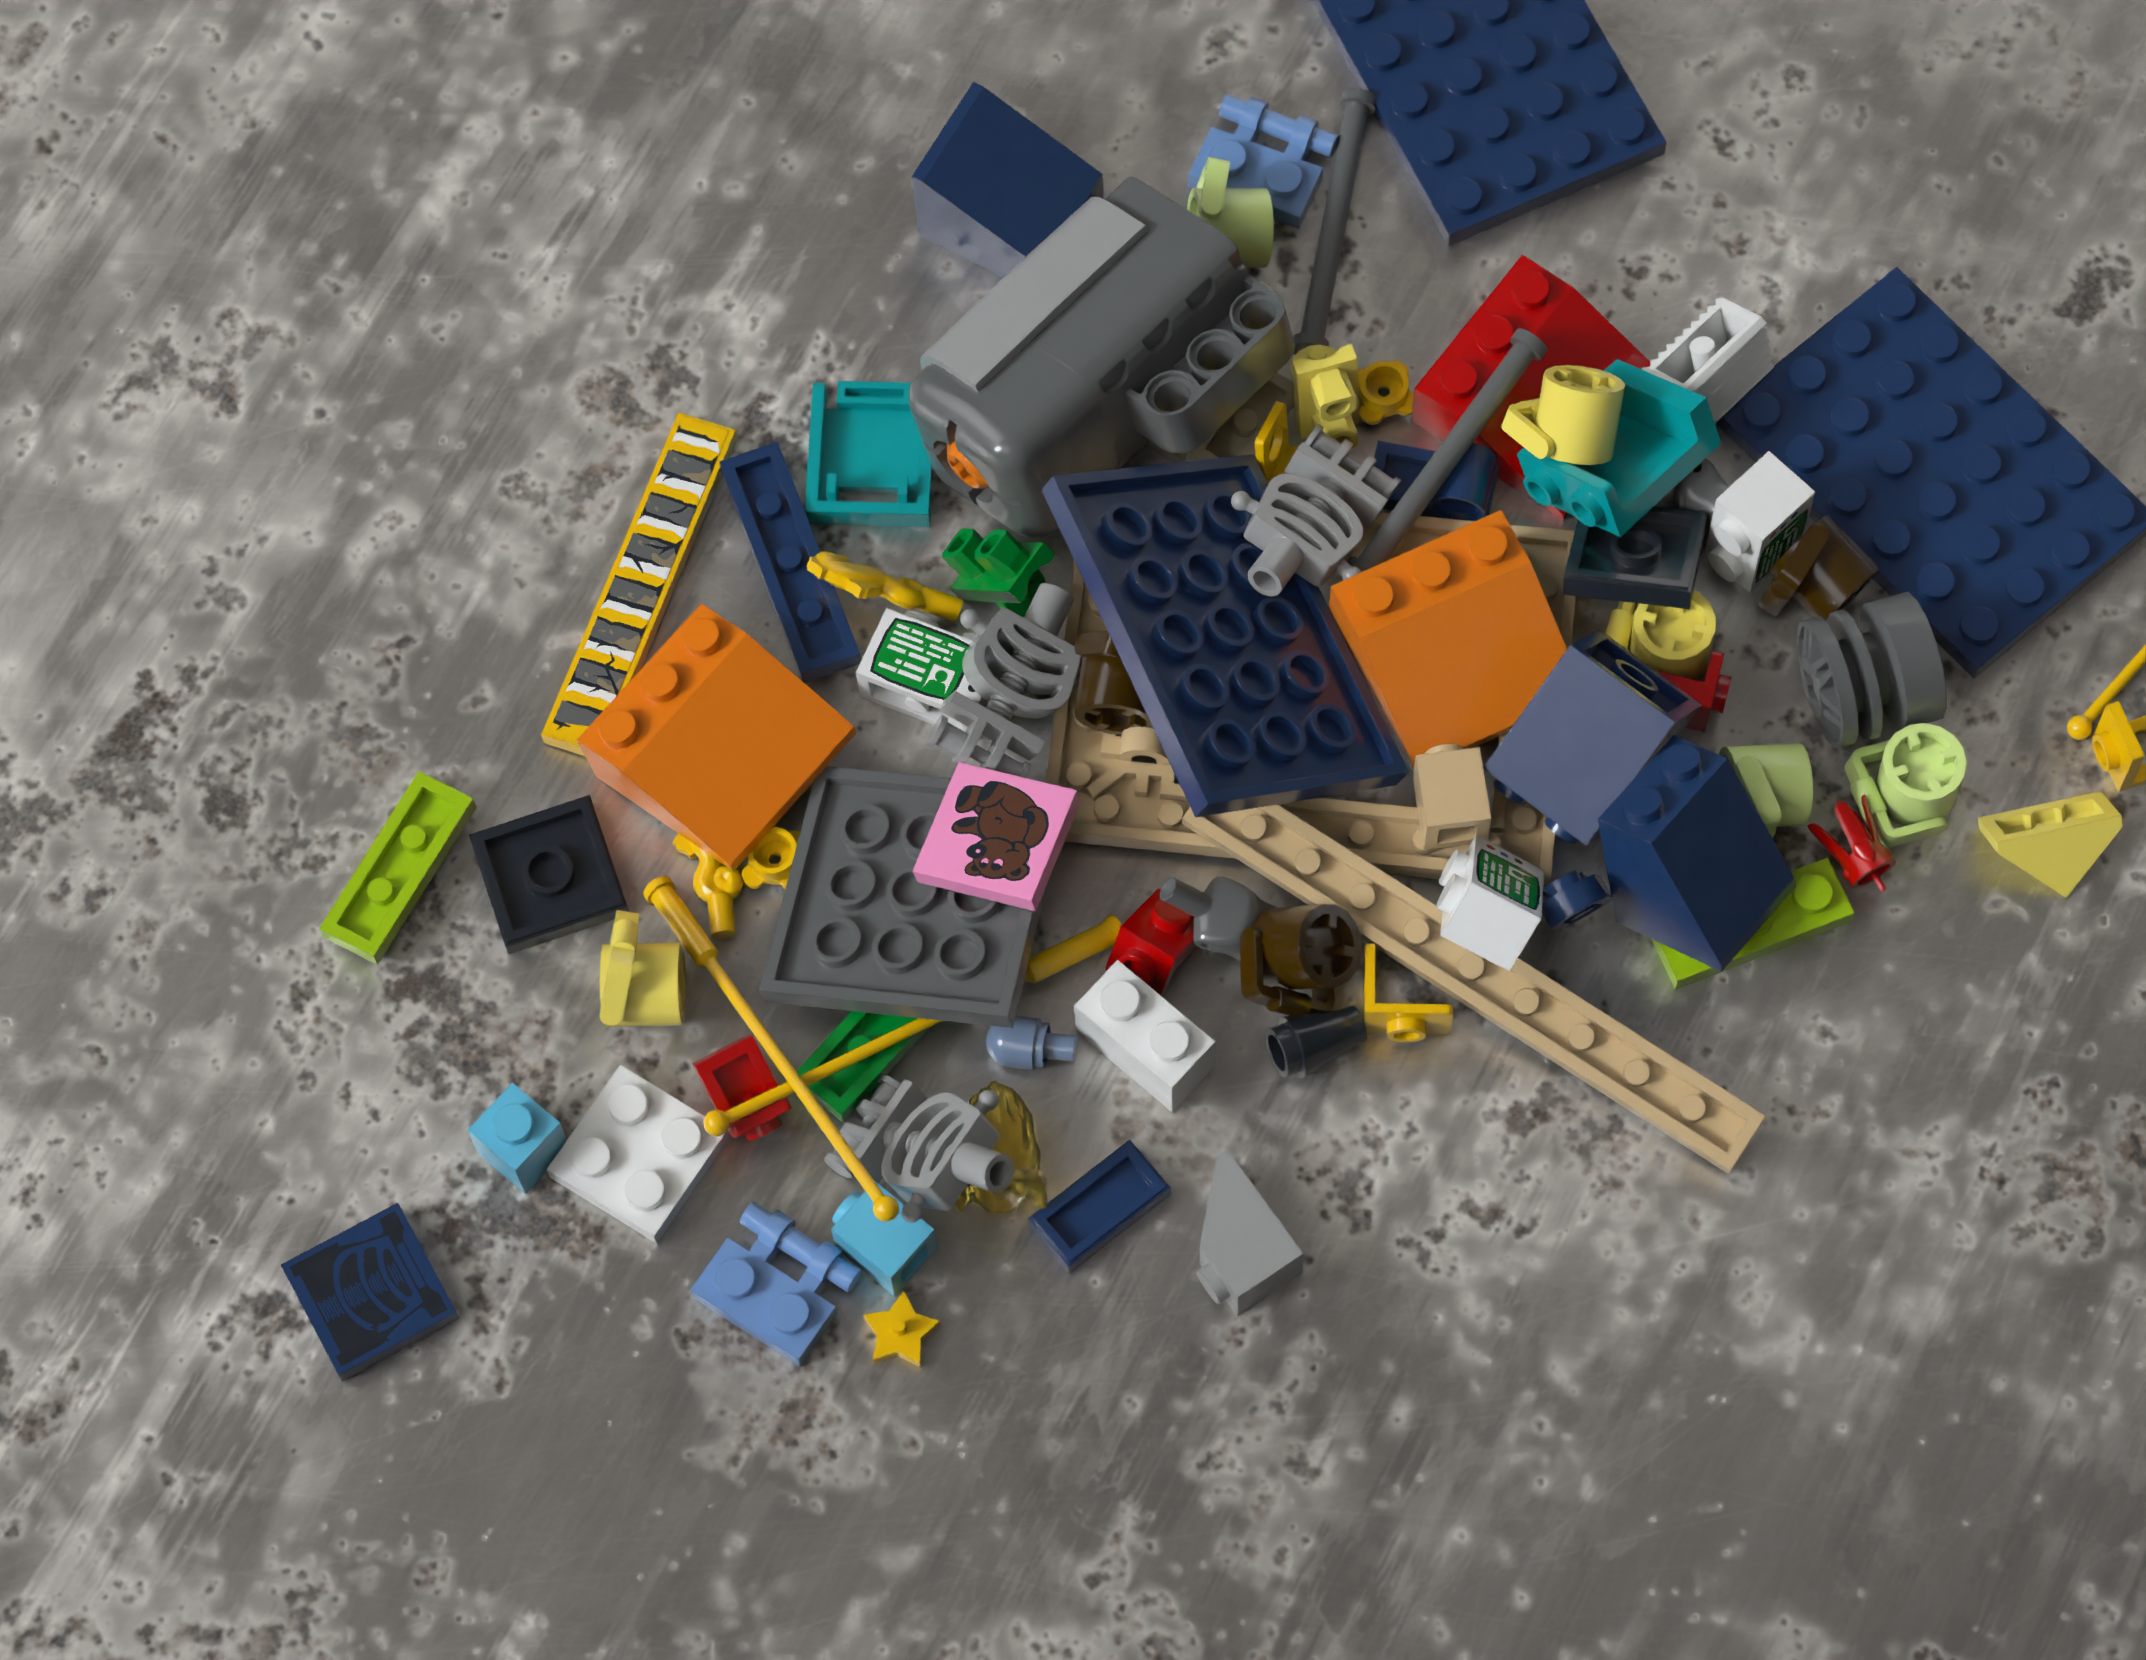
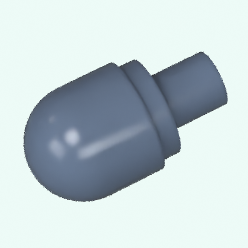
M1016 1016L1013 1028L991 1026L987 1032L986 1047L989 1055L994 1061L1005 1067L1035 1070L1036 1067L1045 1068L1048 1059L1073 1062L1076 1059L1078 1037L1051 1033L1050 1023L1042 1022L1040 1018Z

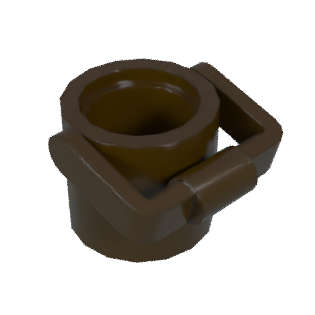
M1826 515L1817 523L1811 525L1805 534L1770 569L1769 573L1774 578L1757 605L1776 617L1793 596L1813 618L1821 616L1827 622L1829 614L1843 610L1880 572L1881 567L1829 515Z
M1108 631L1082 633L1075 644V653L1083 656L1075 706V719L1093 730L1115 735H1122L1125 729L1131 727L1153 728Z
M1334 904L1272 908L1262 913L1252 925V928H1245L1240 936L1241 991L1244 998L1251 1003L1266 1006L1271 1012L1287 1016L1331 1011L1335 1004L1334 988H1338L1350 981L1358 969L1362 956L1361 935L1356 922L1346 910ZM1312 989V997L1306 993L1294 990Z

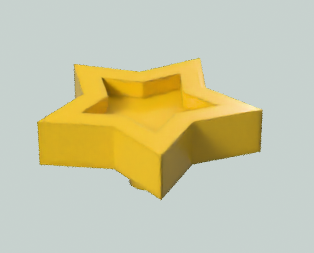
M904 1291L888 1311L863 1314L864 1320L877 1337L873 1355L874 1364L899 1356L921 1368L922 1342L940 1326L938 1320L915 1313Z

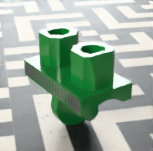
M962 528L949 543L941 557L959 574L949 588L959 598H962L964 601L996 602L1000 609L1007 608L1024 617L1039 585L1046 583L1043 574L1038 568L1050 564L1055 554L1045 543L1019 542L1007 529H995L983 539L974 529Z

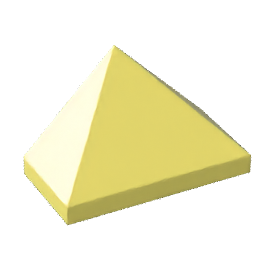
M2101 791L1978 818L1979 830L1999 855L2065 898L2068 897L2123 827L2122 815Z

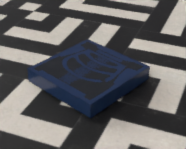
M399 1203L384 1209L281 1264L341 1381L352 1377L460 1319Z

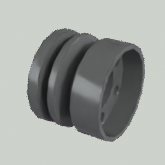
M1909 592L1864 603L1860 612V630L1853 617L1846 610L1830 613L1827 622L1821 616L1799 621L1797 651L1803 688L1821 731L1834 748L1855 744L1858 733L1864 740L1880 737L1883 727V711L1889 722L1897 730H1901L1908 725L1930 723L1944 718L1947 709V689L1937 643L1925 613L1918 601Z

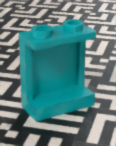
M1616 359L1604 370L1622 379L1625 383L1611 461L1596 465L1571 464L1551 458L1539 459L1525 448L1521 449L1517 456L1525 475L1523 480L1525 489L1536 502L1546 507L1552 505L1575 516L1588 527L1597 526L1621 537L1721 444V440L1707 397Z

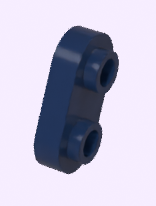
M1573 870L1543 888L1548 900L1542 903V915L1551 930L1560 931L1612 901L1611 892L1600 875L1592 874L1586 877L1583 871L1578 873L1577 870Z

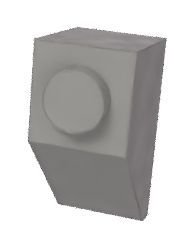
M1227 1149L1216 1157L1200 1241V1264L1202 1268L1197 1271V1275L1211 1298L1217 1304L1227 1300L1238 1316L1301 1274L1303 1271V1252Z

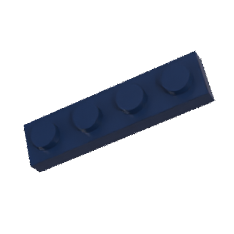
M778 441L719 461L723 478L801 681L808 683L859 665L861 655L835 587L807 570L808 567L806 566L810 557L816 556L821 551Z

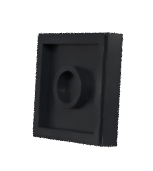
M1654 506L1621 537L1597 526L1588 527L1577 520L1563 579V595L1690 609L1707 531L1708 513Z
M590 795L469 834L508 955L614 920L616 910L629 912Z

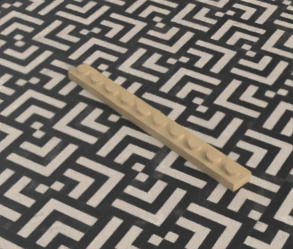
M1280 805L1195 818L1191 807H1189L1183 816V825L1306 904H1334L1343 908L1356 922L1361 939L1369 944H1375V948L1727 1174L1731 1172L1766 1117L1764 1114L1521 959L1517 958L1509 972L1440 936L1443 911L1437 909L1435 904Z

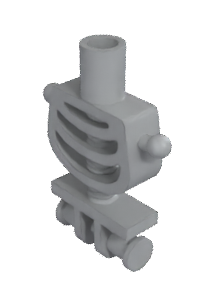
M1318 424L1305 443L1302 442L1285 469V472L1288 474L1283 473L1272 478L1259 502L1250 498L1249 494L1245 491H1237L1231 497V504L1236 510H1245L1252 514L1244 531V538L1263 550L1248 571V580L1252 587L1263 595L1276 596L1282 591L1294 573L1316 587L1322 586L1337 572L1342 576L1343 580L1361 573L1360 569L1351 566L1348 560L1362 539V524L1368 528L1372 526L1384 505L1400 484L1401 479L1398 477L1393 479L1376 468L1374 465L1377 460L1370 455L1360 464L1348 456L1354 445L1347 439L1342 444L1323 432L1324 427Z
M1040 584L1024 618L1007 608H1002L987 623L980 619L978 612L973 609H967L961 614L960 622L962 626L972 629L978 634L963 656V672L972 688L988 701V706L984 707L954 691L943 701L939 711L966 725L967 729L964 732L948 723V718L941 715L927 738V745L931 747L937 745L953 754L952 762L958 764V762L966 763L970 757L981 763L980 767L1027 778L1031 764L1026 761L1020 763L1004 754L1006 748L1030 761L1042 751L1046 741L1011 722V717L1013 715L1033 719L1047 717L1069 699L1073 687L1078 688L1080 674H1077L1081 656L1075 653V646L1057 637L1074 602L1073 597L1067 591L1052 584ZM990 670L997 676H999L1001 679L998 680L997 678H995L993 674L990 672ZM1025 691L1034 694H1049L1050 698L1039 700L1024 696L1023 694ZM981 734L992 740L988 751L976 745Z
M882 1075L878 1080L879 1087L870 1100L862 1099L856 1107V1111L864 1118L860 1125L846 1122L839 1131L874 1181L879 1184L882 1178H884L906 1202L902 1207L901 1215L908 1223H915L921 1218L922 1208L950 1210L967 1184L993 1193H999L1009 1186L1014 1175L1012 1159L1006 1154L992 1150L1000 1137L999 1132L984 1116L989 1110L995 1109L999 1103L998 1095L992 1090L983 1091L979 1095L978 1102L972 1106L949 1092L939 1093L927 1098L914 1082L904 1079L902 1083H899L887 1075ZM836 1149L833 1153H828L825 1156V1163L835 1172L850 1179L854 1176Z

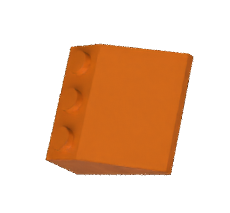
M1502 510L1338 582L1330 588L1329 609L1381 715L1413 772L1416 755L1425 754L1432 747L1443 744H1458L1463 749H1469L1509 732L1567 650L1531 561Z
M701 603L581 734L577 742L598 779L734 871L855 736L857 731L848 720L750 635Z

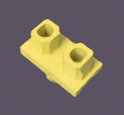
M1352 344L1342 346L1338 351L1324 345H1312L1300 350L1293 357L1291 363L1295 425L1300 438H1308L1319 424L1324 427L1323 432L1342 444L1347 439L1354 444L1352 448L1358 445V434L1355 424L1360 423L1358 361Z

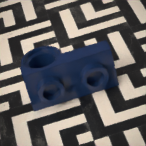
M1377 441L1374 455L1377 462L1374 466L1393 479L1395 477L1401 479L1400 484L1384 505V510L1392 511L1436 451ZM1472 443L1420 516L1477 521L1490 515L1500 463H1497L1495 453L1484 446Z

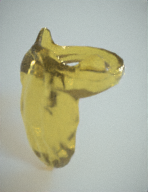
M992 1081L986 1088H981L977 1094L972 1095L968 1103L974 1106L978 1102L979 1095L985 1090H992L998 1095L999 1103L997 1107L989 1110L984 1116L1000 1134L992 1150L1006 1154L1012 1159L1014 1175L1009 1186L999 1193H993L967 1184L954 1204L955 1210L961 1214L969 1203L974 1202L990 1214L1013 1213L1026 1201L1030 1200L1039 1209L1046 1208L1048 1180L1044 1172L1040 1170L1041 1151L1035 1138L1032 1114L1021 1096L1014 1089L997 1081Z

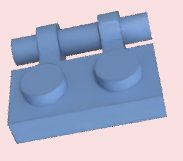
M1226 94L1220 106L1219 117L1239 125L1234 135L1211 127L1188 174V188L1197 187L1208 156L1230 161L1226 188L1268 189L1272 201L1273 219L1300 229L1323 180V168L1305 160L1310 150L1332 157L1338 144L1339 135L1319 128V121L1310 117L1300 115L1297 120L1270 110L1269 102L1251 96L1246 101ZM1260 132L1289 142L1285 152L1282 153L1255 143Z
M753 1201L743 1212L740 1224L759 1235L757 1241L750 1250H747L727 1237L690 1289L692 1298L801 1367L838 1314L836 1306L820 1297V1293L829 1281L849 1293L858 1283L862 1270L843 1259L844 1251L832 1243L825 1241L819 1244L794 1228L796 1221L780 1210H776L772 1214ZM780 1250L807 1266L806 1271L798 1282L771 1265Z

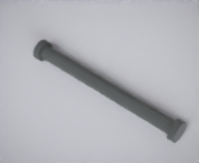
M1348 88L1341 94L1339 106L1344 114L1301 332L1293 337L1295 342L1294 355L1312 345L1329 347V341L1325 338V332L1367 117L1375 112L1376 96L1365 89Z
M1518 328L1510 338V342L1513 345L1360 556L1358 558L1355 556L1350 557L1348 563L1351 566H1355L1363 572L1389 559L1532 361H1541L1547 353V346L1538 337L1522 328Z

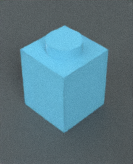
M511 1083L468 1129L477 1153L525 1194L547 1172L546 1169L567 1141L561 1123L514 1083Z
M876 1182V1184L879 1186L884 1195L894 1197L892 1194H890L887 1190H885L881 1185H879ZM855 1191L841 1203L832 1218V1222L835 1223L831 1229L835 1246L843 1250L844 1256L895 1297L938 1249L935 1230L921 1218L915 1223L906 1222L901 1215L904 1204L897 1198L895 1199L899 1203L898 1216L890 1222L880 1221L873 1213L874 1202L866 1191L863 1194Z

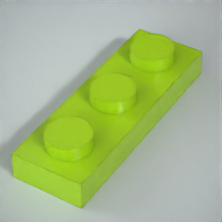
M418 771L319 927L322 936L378 965L474 813L476 805L473 798Z
M1828 857L1791 871L1796 882L1794 890L1723 971L1852 922L1855 913ZM1652 939L1675 990L1721 972Z

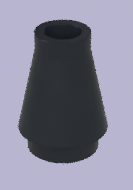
M1352 1005L1340 1010L1280 1017L1276 1026L1266 1030L1265 1039L1268 1053L1277 1072L1284 1078L1294 1074L1298 1078H1304L1351 1047L1366 1042L1367 1031L1359 1010Z

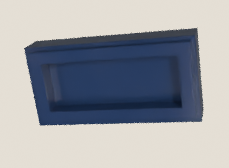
M1129 1139L1028 1218V1225L1070 1274L1171 1195V1187Z

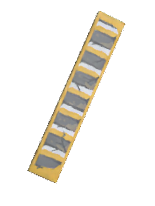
M678 412L541 733L545 744L585 756L577 739L641 670L722 478L719 461L730 458L738 440L736 430Z

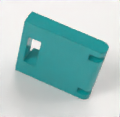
M838 381L837 408H827L828 391L826 382H813L805 494V513L810 525L930 528L933 468L910 411L908 399L909 386L912 383ZM840 492L898 493V502L839 501Z

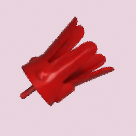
M1865 794L1862 795L1861 802L1870 833L1859 814L1852 811L1847 803L1838 802L1835 806L1836 816L1848 839L1852 854L1846 851L1818 824L1812 823L1807 825L1810 832L1842 865L1844 869L1843 875L1845 879L1849 880L1853 889L1875 881L1880 891H1886V887L1880 877L1888 872L1896 864V861L1892 857L1891 851L1885 848L1879 840Z

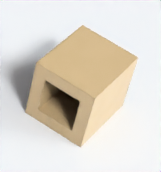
M1443 744L1428 749L1425 754L1416 755L1413 785L1424 850L1470 845L1476 835L1488 841L1491 813L1480 747L1463 749L1458 744Z

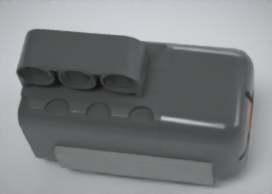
M1128 177L1105 200L1100 197H1091L1008 272L921 356L920 365L922 371L909 386L908 402L933 471L939 478L963 497L979 505L982 510L1015 533L1030 539L1041 538L1051 534L1059 527L1042 492V489L1052 476L1120 469L1149 440L1172 453H1185L1195 450L1290 360L1294 354L1295 342L1283 299L1277 292L1249 275L1247 266L1242 264L1238 248L1224 233L1135 177Z

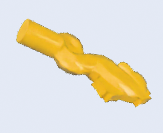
M828 551L820 552L816 556L810 557L806 566L808 567L807 570L819 579H824L829 584L846 590L857 598L867 599L869 597L876 598L881 596L900 607L911 610L918 608V610L952 622H956L963 604L962 598L924 586L911 578L900 577L895 579L878 568L850 563L849 558L842 554L837 555Z
M677 833L672 844L678 852L687 855L692 861L696 857L699 858V863L693 876V888L696 896L708 904L711 937L713 939H729L736 935L733 900L739 895L743 886V878L738 869L732 871L728 867L722 866L721 862Z

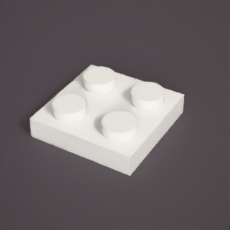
M620 1065L546 1170L550 1178L657 1244L730 1137L728 1130L721 1136L710 1135L706 1132L703 1125L704 1115Z

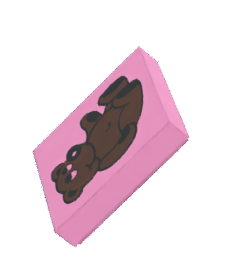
M958 762L912 871L916 881L1036 911L1081 802L1077 790Z

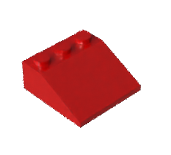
M1522 254L1415 386L1411 421L1443 442L1513 345L1510 342V338L1518 328H1522L1531 332L1547 346V353L1541 361H1532L1473 443L1484 446L1495 453L1497 463H1500L1498 479L1563 521L1569 513L1552 505L1546 507L1539 504L1525 489L1523 483L1525 475L1517 453L1524 447L1509 436L1501 427L1509 406L1521 401L1540 398L1544 373L1546 369L1554 366H1584L1604 371L1616 359L1641 370L1643 367L1651 365L1650 361L1573 286Z

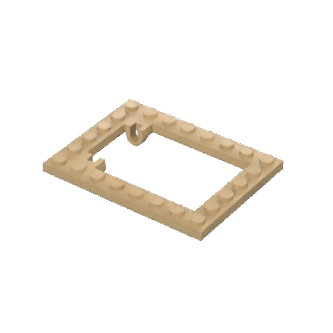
M1380 512L1370 528L1362 524V539L1351 556L1357 558L1360 556L1390 513ZM1419 516L1388 560L1475 521ZM1510 525L1531 561L1568 649L1572 644L1576 596L1563 595V579L1575 531ZM1074 560L1070 595L1073 597L1074 602L1067 615L1064 641L1075 646L1078 637L1082 633L1107 631ZM1338 572L1334 574V576H1341ZM1081 656L1077 674L1081 672L1083 656ZM1073 687L1069 699L1055 710L1046 783L1077 790L1081 800L1065 842L1235 858L1182 824V818L1190 805L1180 784L1174 783L1175 773L1154 729L1131 727L1125 729L1122 732V736L1119 737L1115 734L1096 731L1082 725L1075 719L1078 688ZM1507 733L1502 734V735L1499 736L1498 746L1500 745V743L1502 742V740L1505 738V736L1507 735ZM1137 755L1150 756L1156 759L1157 764L1133 762V758ZM1494 786L1488 841L1543 869V888L1551 883L1555 833L1544 822L1547 816L1528 802L1524 805L1513 802ZM1326 798L1278 804L1386 874L1440 879L1448 860L1455 850L1466 853L1470 846L1461 845L1424 850L1417 807Z

